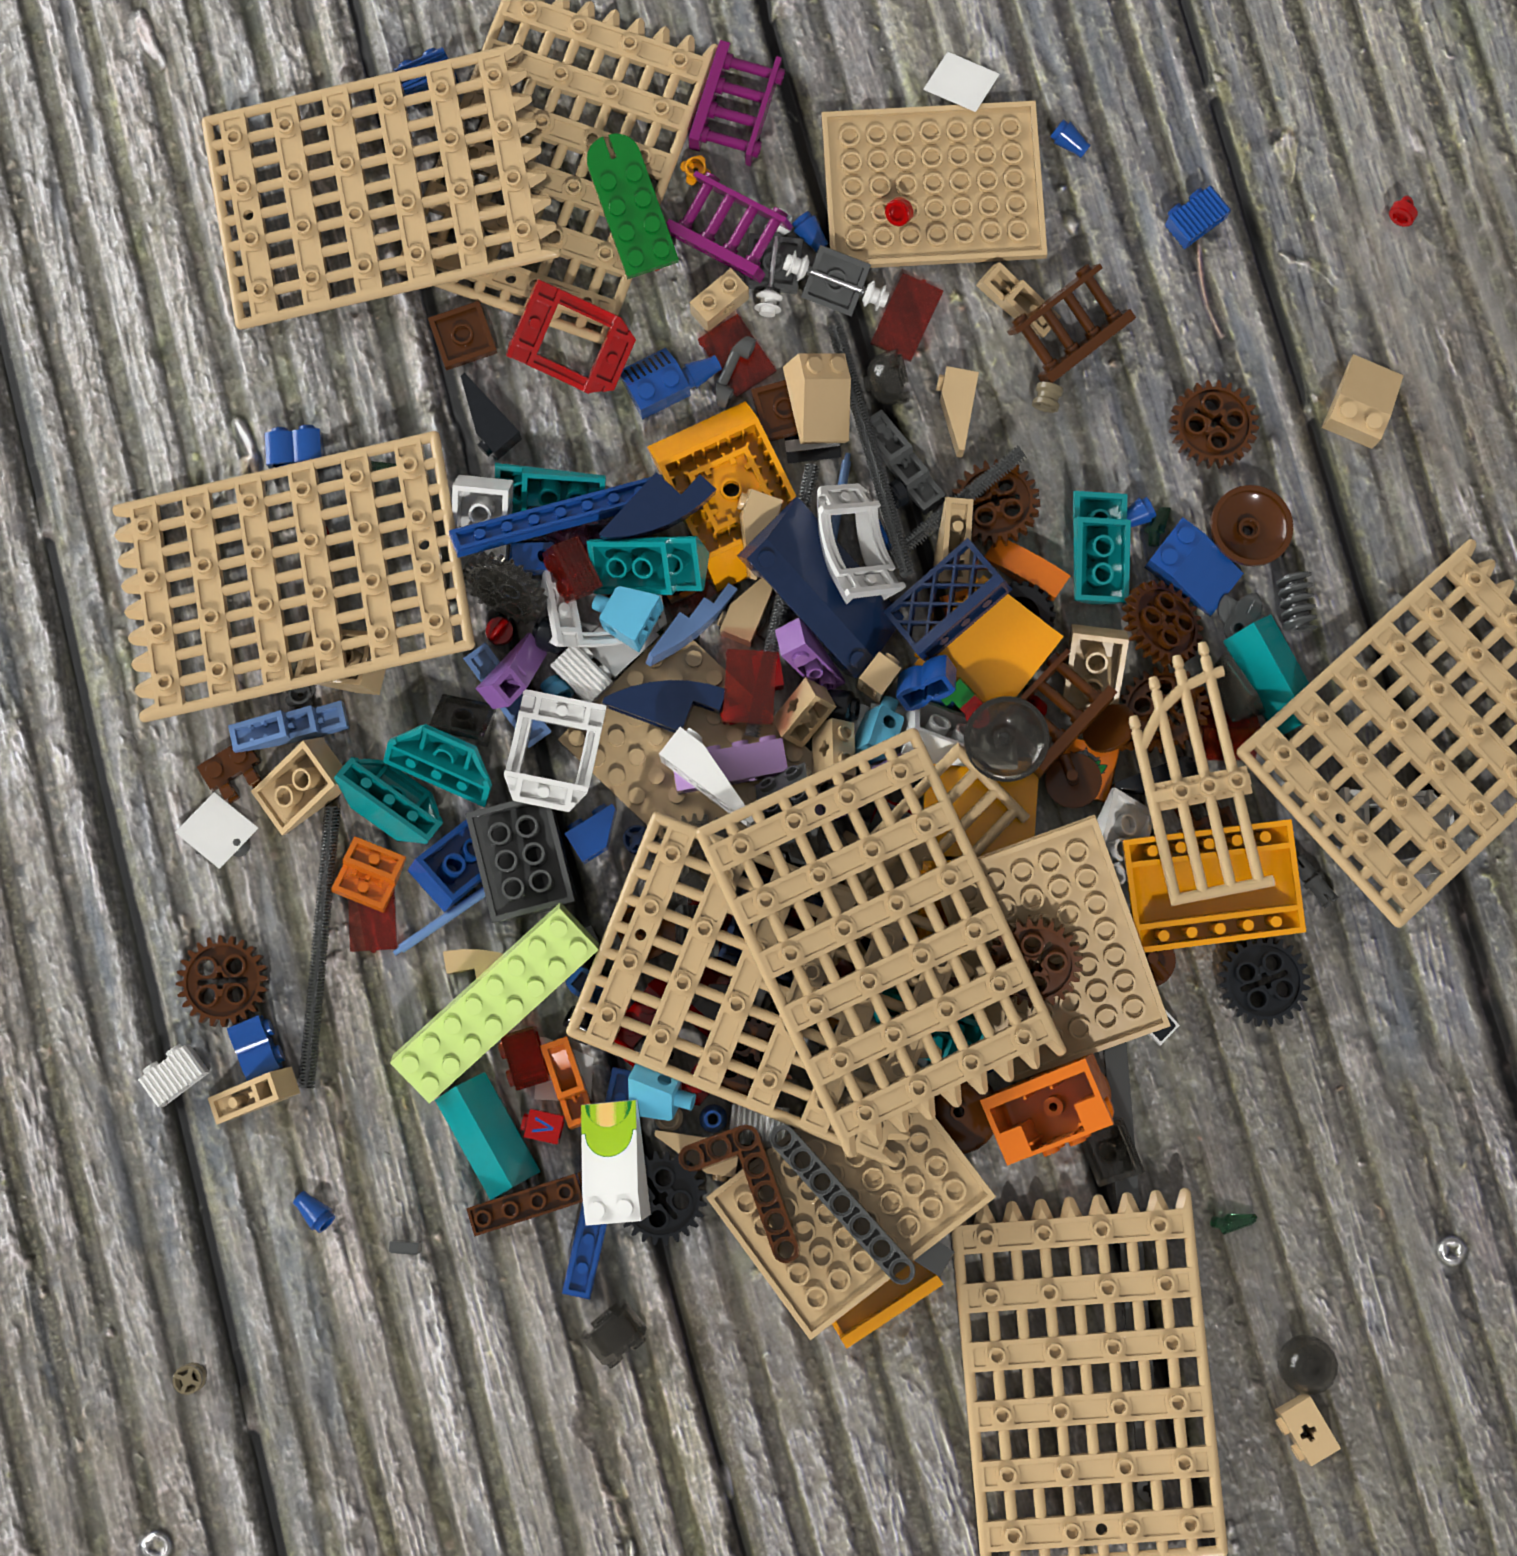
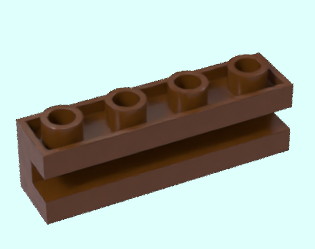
M582 1171L466 1208L474 1237L582 1203Z

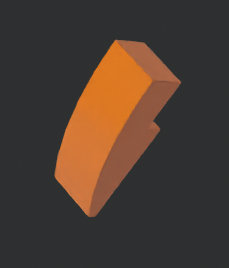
M998 540L997 546L993 547L992 545L984 556L992 566L1019 584L1026 581L1029 582L1028 586L1034 587L1035 584L1038 585L1041 593L1047 592L1049 595L1047 599L1049 601L1055 600L1071 576L1042 557L1009 540L1008 546H1005L1002 540Z
M565 1036L540 1045L568 1128L573 1130L581 1127V1105L592 1104L570 1041Z

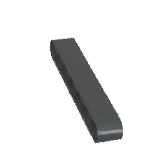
M787 1125L774 1127L769 1137L773 1148L893 1282L900 1285L909 1283L914 1278L916 1272L915 1265L794 1129ZM787 1130L791 1134V1142L787 1146L781 1147L776 1142V1136L780 1131ZM800 1152H807L811 1157L810 1165L801 1169L796 1164V1156ZM825 1173L829 1176L831 1183L828 1189L821 1191L816 1187L815 1179L819 1174ZM841 1195L848 1197L850 1200V1208L844 1213L837 1211L834 1205L836 1198ZM861 1217L866 1218L870 1222V1230L865 1235L858 1234L854 1229L855 1221ZM878 1240H885L890 1245V1253L886 1257H880L874 1252V1245ZM899 1262H904L910 1267L911 1272L906 1279H899L894 1274V1267Z

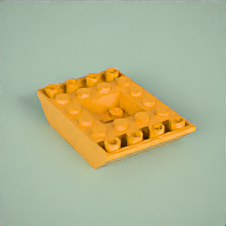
M744 401L647 446L663 479L680 494L688 488L699 474L716 488L715 495L701 509L684 520L683 523L689 535L698 536L710 553L707 571L717 593L723 591L728 583L735 585L748 579L746 565L737 556L744 549L739 518L741 510L737 509L741 494H747L748 489H753L782 499L783 502L779 513L797 497L758 417L748 403ZM730 483L736 484L739 487V493L733 497L727 496L723 491L724 487Z

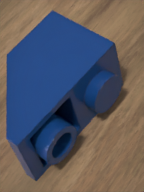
M604 803L591 812L593 816L585 821L582 818L574 821L568 826L569 831L564 833L584 864L604 853L609 848L617 814L613 804L607 806Z

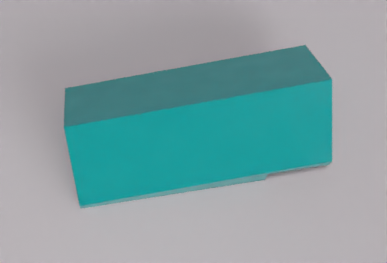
M495 463V478L514 480L512 514L606 488L605 475ZM604 519L582 525L603 526Z
M1073 491L1074 601L1090 605L1126 603L1124 599L1129 596L1131 520H1127L1128 494Z
M698 536L613 540L593 539L587 541L594 594H613L618 586L656 595H673L675 591L704 590L710 553Z
M1271 614L1253 622L1222 641L1236 664L1234 667L1266 722L1309 684ZM1292 714L1277 729L1284 735L1302 725V723Z
M486 1072L455 1086L435 1099L490 1200L541 1172Z

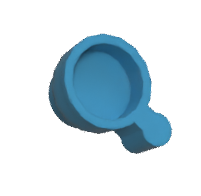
M559 675L548 677L540 685L543 693L572 698L574 695V690L565 680H561Z

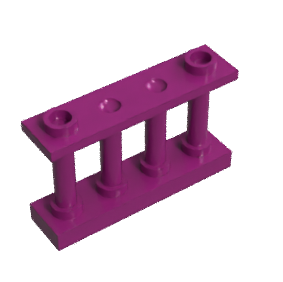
M720 40L689 134V149L700 152L702 142L707 143V141L746 152L745 165L751 167L753 157L758 158L762 142H759V138L776 85H781L784 78L785 69L781 68L782 57L776 56L773 68L735 58L734 54H731L730 42ZM733 68L769 79L765 93L726 82V78H723L725 71H730ZM724 92L761 103L758 116L755 117L718 106L716 102L718 94L722 95ZM715 117L753 127L750 141L711 131V128L708 127L710 118L715 119Z
M695 171L693 176L702 186L683 220L679 219L677 223L668 219L666 222L670 236L761 283L766 274L760 268L761 263L759 260L779 226L791 231L793 226L787 219L788 214L777 207L771 210L719 183L720 179L709 172L703 175ZM714 191L724 196L705 232L702 231L699 235L692 231V224L710 192ZM735 202L747 208L728 243H724L723 246L716 244L714 237L733 203ZM756 214L770 220L750 256L747 255L743 258L737 255L738 250L736 249Z

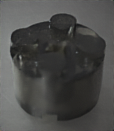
M623 1299L621 1300V1307L615 1303L606 1309L591 1323L594 1327L588 1334L584 1330L580 1336L598 1361L611 1369L623 1359L622 1354L629 1348L635 1350L646 1341L644 1335L646 1334L647 1326L629 1303Z

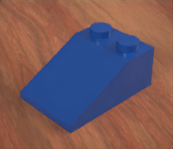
M1183 517L1144 567L1157 578L1163 580L1165 584L1170 585L1172 583L1176 592L1181 590L1184 598L1190 597L1189 602L1209 617L1218 608L1222 597L1231 591L1244 574L1218 549L1216 544L1205 533Z
M467 819L419 855L407 870L443 912H446L481 882Z

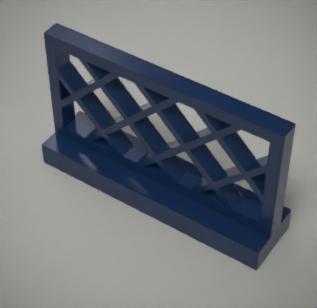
M967 538L883 612L912 646L916 654L926 662L943 651L1013 589ZM970 548L974 553L972 565L959 564L960 556ZM980 560L983 565H978V561ZM944 570H953L951 583H938L939 574ZM958 570H971L970 584L957 583ZM977 570H989L993 575L984 584H976ZM923 588H931L930 602H917L918 592ZM937 589H950L948 602H935ZM956 589H969L968 598L964 602H954ZM901 607H910L908 620H897L893 614ZM916 607H929L927 621H914ZM935 607L947 608V615L942 621H933ZM913 626H926L925 635L918 642H915L912 638Z

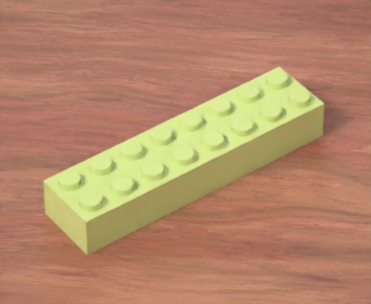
M560 902L395 1052L390 1064L430 1104L599 950V943Z

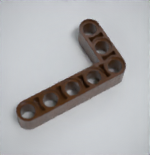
M747 1124L741 1125L683 1147L679 1153V1163L685 1170L693 1172L739 1156L775 1259L781 1263H791L799 1257L801 1251L800 1244L758 1129ZM745 1130H751L755 1135V1140L752 1145L745 1147L740 1142V1135ZM718 1140H724L728 1147L725 1155L718 1157L713 1152V1145ZM696 1150L700 1154V1162L696 1166L691 1167L686 1162V1155L689 1151ZM759 1157L764 1161L765 1167L760 1174H754L751 1172L749 1165L752 1159ZM765 1185H770L774 1189L775 1195L770 1202L762 1201L759 1196L760 1189ZM774 1213H780L784 1218V1226L780 1230H774L769 1225V1219ZM784 1241H789L794 1246V1254L790 1258H784L779 1253V1246Z

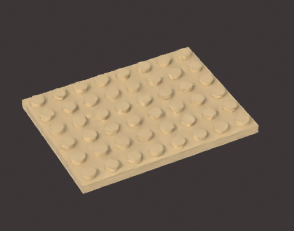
M1036 101L981 103L976 112L960 105L822 112L828 230L831 249L870 263V268L1047 258ZM902 197L911 203L914 216L905 225L898 227L892 225L887 220L885 207L894 198Z
M663 632L614 684L594 702L602 704L604 697L631 686L665 680L694 681L725 688L728 690L726 698L734 699L738 705H746L748 712L751 709L753 696L694 640L675 654L652 666L645 664L650 651L662 637ZM695 705L685 727V731L691 728L702 737L701 740L705 747L720 745L721 749L732 747L731 743L741 740H748L749 744L760 742V737L745 735L749 718L738 724L726 726L723 725L719 714ZM606 708L592 774L646 826L654 812L666 814L698 828L729 814L700 791L678 795L674 772L661 762L659 753L675 733ZM767 709L763 710L765 714H762L764 717H761L763 720L760 721L763 724H760L762 726L759 727L761 731H758L760 734L757 735L760 737L776 735V739L782 738L772 720L774 716ZM569 727L558 739L579 761H581L587 731ZM782 738L787 766L790 767L806 762L813 774L812 752L806 746L801 748ZM762 780L732 785L745 806L757 801L755 785L759 784ZM741 822L736 823L739 831L747 828ZM659 826L656 835L661 840L664 838L667 827ZM726 829L714 833L724 838L728 837ZM695 839L689 855L708 862L699 841ZM691 868L704 882L708 883L710 875Z
M1095 815L977 857L1008 924L1015 928L1016 918H1019L1025 924L1027 923L1028 915H1031L1033 922H1037L1039 916L1043 915L1044 923L1046 924L1054 918V927L1058 928L1061 924H1065L1064 934L1074 933L1071 943L1079 942L1080 948L1075 952L1083 954V959L1078 961V963L1083 965V971L1075 972L1080 976V981H1071L1074 985V991L1064 990L1066 994L1065 1000L1055 996V1005H1052L1048 1000H1044L1066 1047V1054L1058 1056L1046 1044L1040 1045V1067L1038 1069H1032L1019 1056L1013 1058L1014 1079L1012 1082L1171 1026ZM976 882L960 889L972 915L987 908ZM950 895L941 898L940 901L949 925L960 921L961 918ZM997 937L985 942L989 952L995 951L991 947L992 941L1000 942ZM1030 937L1025 940V943L1030 947H1036L1040 944V941L1035 937ZM1051 942L1045 945L1037 960H1031L1029 970H1031L1036 962L1041 964V956L1044 951L1052 946ZM968 950L960 954L962 959L974 969V974L969 977L970 980L986 973L976 950ZM1057 954L1051 955L1048 958L1053 964H1059L1064 960L1062 956ZM1040 976L1033 977L1037 986L1046 983V980ZM1014 995L1011 998L1021 1020L1037 1013L1033 1005L1031 1008H1028L1027 1000L1024 999L1020 1005H1017V996ZM999 1001L983 1008L995 1033L1010 1026Z
M871 1071L861 1078L877 1085ZM847 1089L842 1093L839 1101L844 1104L852 1102ZM920 1112L908 1113L909 1139L886 1141L885 1146L900 1160L897 1167L888 1166L858 1153L853 1158H848L841 1146L797 1128L794 1129L912 1262L996 1197L936 1117L933 1120H928ZM830 1124L829 1129L834 1131L832 1125ZM789 1133L777 1142L778 1145L781 1147L787 1146L791 1142V1134ZM772 1146L767 1150L800 1244V1255L795 1261L781 1263L775 1259L743 1169L706 1198L807 1337L812 1340L890 1278ZM800 1152L796 1156L797 1166L803 1169L810 1165L811 1157L807 1152ZM758 1157L750 1163V1170L754 1174H760L765 1167L764 1161ZM825 1173L819 1174L815 1179L816 1187L821 1191L829 1188L831 1183L829 1176ZM770 1185L763 1186L759 1192V1196L764 1202H770L775 1195L774 1189ZM844 1195L837 1197L834 1203L836 1210L841 1213L848 1211L850 1208L849 1198ZM780 1213L771 1215L769 1225L772 1229L780 1230L784 1226V1218ZM858 1218L854 1224L855 1231L860 1235L867 1234L870 1230V1222L866 1218ZM878 1240L875 1243L874 1252L876 1255L886 1257L890 1253V1245L887 1241ZM789 1241L782 1242L779 1246L780 1255L784 1258L792 1257L794 1254L793 1244ZM904 1262L897 1263L894 1267V1274L896 1275L908 1264Z

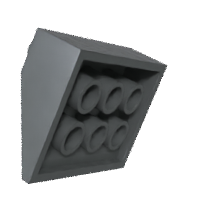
M510 801L465 813L492 923L551 911L560 902L564 907L578 904L555 809Z

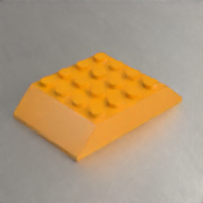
M1292 819L1251 823L1264 877L1273 875L1275 886L1171 906L1155 835L1122 840L1131 915L1144 953L1306 932ZM1240 825L1223 827L1236 882L1252 879ZM1212 829L1195 830L1207 886L1223 885L1224 880ZM1183 832L1166 834L1180 893L1197 890Z

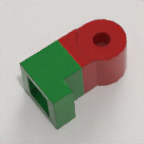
M961 677L956 680V690L950 696L940 699L946 706L953 701L965 714L966 721L971 727L982 728L989 722L990 712L987 705Z

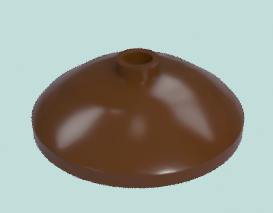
M1244 485L1228 491L1220 498L1212 511L1210 528L1216 546L1228 559L1244 566L1255 567L1269 564L1285 552L1293 536V519L1288 506L1275 492L1262 486ZM1243 527L1250 530V535H1246L1243 532Z
M967 1081L961 1084L962 1103L960 1107L964 1111L961 1117H956L953 1114L955 1107L941 1094L934 1097L936 1119L963 1154L979 1149L994 1134L980 1102L981 1099L994 1092L989 1083L986 1094H979Z

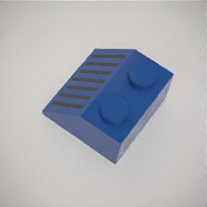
M667 348L625 367L620 376L642 420L691 396L690 385L679 364Z

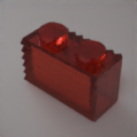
M579 536L554 544L542 553L544 565L552 573V577L555 578L557 592L565 599V603H570L593 594L603 586Z
M536 1026L508 1033L501 1038L502 1042L498 1043V1049L501 1058L507 1059L510 1070H506L510 1087L515 1086L516 1091H520L552 1081L540 1047L542 1044Z

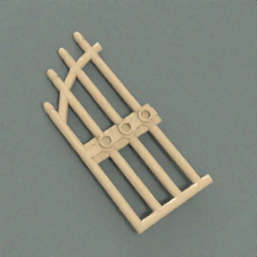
M1206 641L1198 643V653L1201 656L1200 661L1203 672L1188 679L1181 655L1172 657L1177 686L1165 698H1163L1162 691L1160 690L1161 686L1158 677L1153 676L1149 678L1154 711L1143 732L1140 729L1141 723L1138 716L1129 717V726L1132 729V739L1171 906L1275 886L1273 875L1265 877L1263 875L1244 796L1253 793L1252 783L1247 766L1237 767L1218 688L1217 678L1225 676L1224 667H1213L1212 658L1209 655V646ZM1204 683L1207 686L1226 770L1209 771L1190 691ZM1180 698L1199 774L1184 778L1181 775L1167 711ZM1159 727L1171 780L1154 783L1147 748ZM1234 799L1252 879L1239 882L1235 880L1217 800ZM1206 804L1224 880L1223 885L1207 886L1189 809L1191 805ZM1178 808L1197 889L1182 893L1179 891L1161 811Z
M957 742L935 765L939 777L957 759L969 769L947 793L951 803L953 804L977 778L989 789L961 818L960 822L964 830L966 831L996 798L1008 809L972 847L976 856L979 857L1015 818L1024 823L1030 815ZM927 776L913 788L918 799L931 787ZM905 798L892 810L896 822L901 820V817L909 810ZM882 821L870 834L886 827L884 822ZM952 830L939 842L943 854L956 841ZM925 842L909 849L919 870H922L923 861H934ZM899 854L883 861L887 872L901 859ZM874 870L861 883L866 894L879 881ZM907 875L898 885L909 881V875ZM843 880V885L849 887L847 880ZM862 936L855 939L861 954L866 955V950L860 942L864 938ZM834 956L832 961L836 966L842 959Z

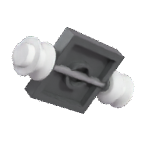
M779 208V209H781L782 211H784L785 213L788 214V211H787V210L782 209V208ZM788 214L787 217L789 222L792 221V216L790 214ZM781 226L778 227L759 260L761 263L760 268L766 274L762 282L758 283L744 275V283L749 289L762 290L756 293V298L761 300V302L756 304L754 309L764 317H774L775 314L781 312L777 302L782 301L783 297L778 292L797 294L799 281H797L796 274L790 273L786 277V270H783L782 267L787 254L793 255L796 250L797 257H802L803 239L782 237L791 231ZM750 233L747 255L750 256L762 234Z
M819 245L812 265H809L808 255L801 259L797 257L796 250L793 255L787 254L782 267L783 270H786L785 276L787 277L790 273L796 274L797 281L804 278L805 274L808 276L800 296L801 298L851 317L859 296L862 297L864 307L869 303L875 305V311L878 310L879 306L885 307L889 297V292L885 291L886 285L879 289L875 287V281L873 280L867 286H864L871 267L870 263L823 245Z

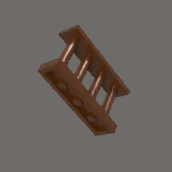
M1089 264L1084 265L1075 272L1077 277L1030 314L1026 315V313H1023L1011 322L1013 327L1007 331L1009 336L1022 332L1044 364L1042 366L1044 371L1037 376L1041 382L1053 383L1136 318L1131 309L1123 311L1115 309L1093 275L1103 268L1101 264L1093 266ZM1083 283L1086 284L1106 314L1105 319L1107 322L1101 327L1093 324L1072 293ZM1062 299H1064L1086 332L1084 334L1086 338L1079 344L1077 341L1074 342L1051 309ZM1040 316L1044 317L1065 348L1063 350L1065 355L1058 360L1052 358L1030 326Z
M1067 648L1061 654L1056 652L1046 663L1048 668L1006 713L1000 711L990 722L993 726L989 735L994 738L1002 729L1034 757L1035 765L1031 772L1039 779L1103 712L1117 694V691L1110 685L1103 692L1100 689L1096 690L1065 663L1071 652ZM1056 671L1089 698L1088 702L1091 705L1085 711L1081 708L1078 710L1047 683ZM1038 690L1071 718L1070 722L1073 724L1066 731L1063 728L1059 729L1028 702ZM1019 710L1052 737L1051 741L1054 744L1048 751L1045 748L1040 749L1010 722Z

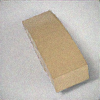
M1001 262L992 265L976 284L985 295L1014 319L1023 313H1026V315L1030 314L1045 302L1024 280L1019 281ZM1051 308L1057 316V318L1060 319L1061 316L1053 308ZM1040 316L1030 324L1034 332L1042 338L1051 330L1043 316Z
M480 949L443 951L446 974L453 975L475 971L476 979L503 955V953Z

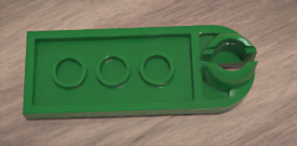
M609 134V145L616 157L611 159L604 137L597 139L588 150L587 167L627 280L679 263V258L638 145L626 135Z

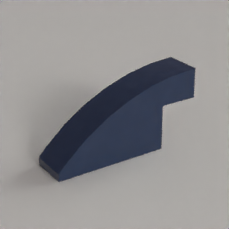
M655 472L599 533V539L643 538L667 530L701 509L715 495L716 488L699 474L688 488L680 494Z
M655 681L631 686L604 697L602 704L607 705V709L675 733L679 727L685 730L694 705L720 715L723 701L728 695V690L715 685L694 681Z

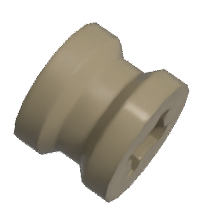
M1050 382L1037 383L1036 391L1038 393L1037 397L1032 401V406L1044 412H1058L1060 406L1058 399L1063 394V388Z
M194 1362L181 1366L173 1375L174 1388L184 1395L193 1394L200 1390L207 1381L205 1368L199 1363Z

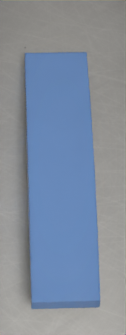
M728 583L714 603L704 597L690 617L679 612L650 651L645 664L652 666L675 654L696 639L717 620L722 611L732 602L738 589Z
M486 642L463 658L480 682L500 663ZM523 693L509 707L500 708L514 728L516 727ZM533 720L528 748L551 733L545 722Z
M340 700L316 708L310 705L286 713L279 710L228 725L233 752L238 753L313 739L350 729L345 704Z

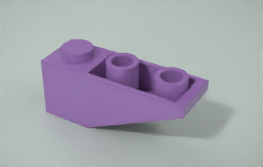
M800 618L775 630L781 656L803 678L806 677L827 690L835 689L845 684L844 677L815 634Z
M527 633L476 687V690L492 709L509 707L530 684L547 655L546 651L539 649L536 646L533 635Z

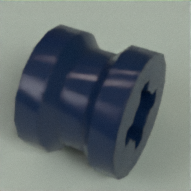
M633 825L623 835V843L626 849L636 855L643 838L642 835L645 833V827Z

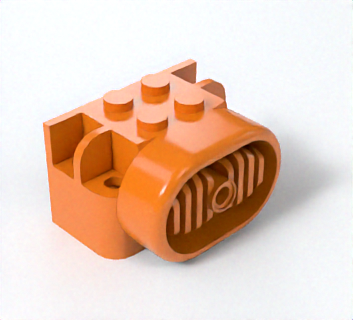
M1094 1053L1037 1073L1025 1080L995 1091L980 1100L1007 1166L1041 1152L1044 1157L1060 1151V1148L1064 1147L1067 1142L1070 1147L1086 1141V1138L1092 1136L1091 1133L1114 1125L1112 1119L1114 1108L1111 1102L1110 1085L1105 1075L1101 1072Z

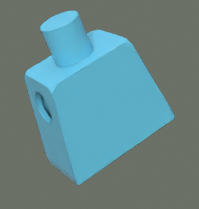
M622 586L616 587L610 598L597 594L592 602V609L601 613L599 620L603 629L637 652H640L664 609L659 595Z
M883 696L879 706L864 714L855 734V754L900 733L904 717L895 712L899 704L898 700L890 696ZM882 754L868 762L873 764L886 759V757Z
M636 1063L628 1077L629 1100H638L640 1117L670 1121L673 1120L679 1107L687 1110H692L694 1107L696 1094L682 1090V1082Z

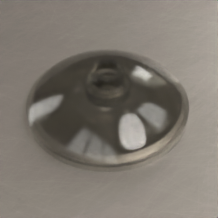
M1013 696L996 697L981 704L971 714L964 731V748L970 763L982 775L1001 782L1021 780L1036 771L1046 757L1050 742L1048 725L1041 712L1028 701ZM1003 732H1006L1008 735V740L1004 743H1001L999 741V735Z

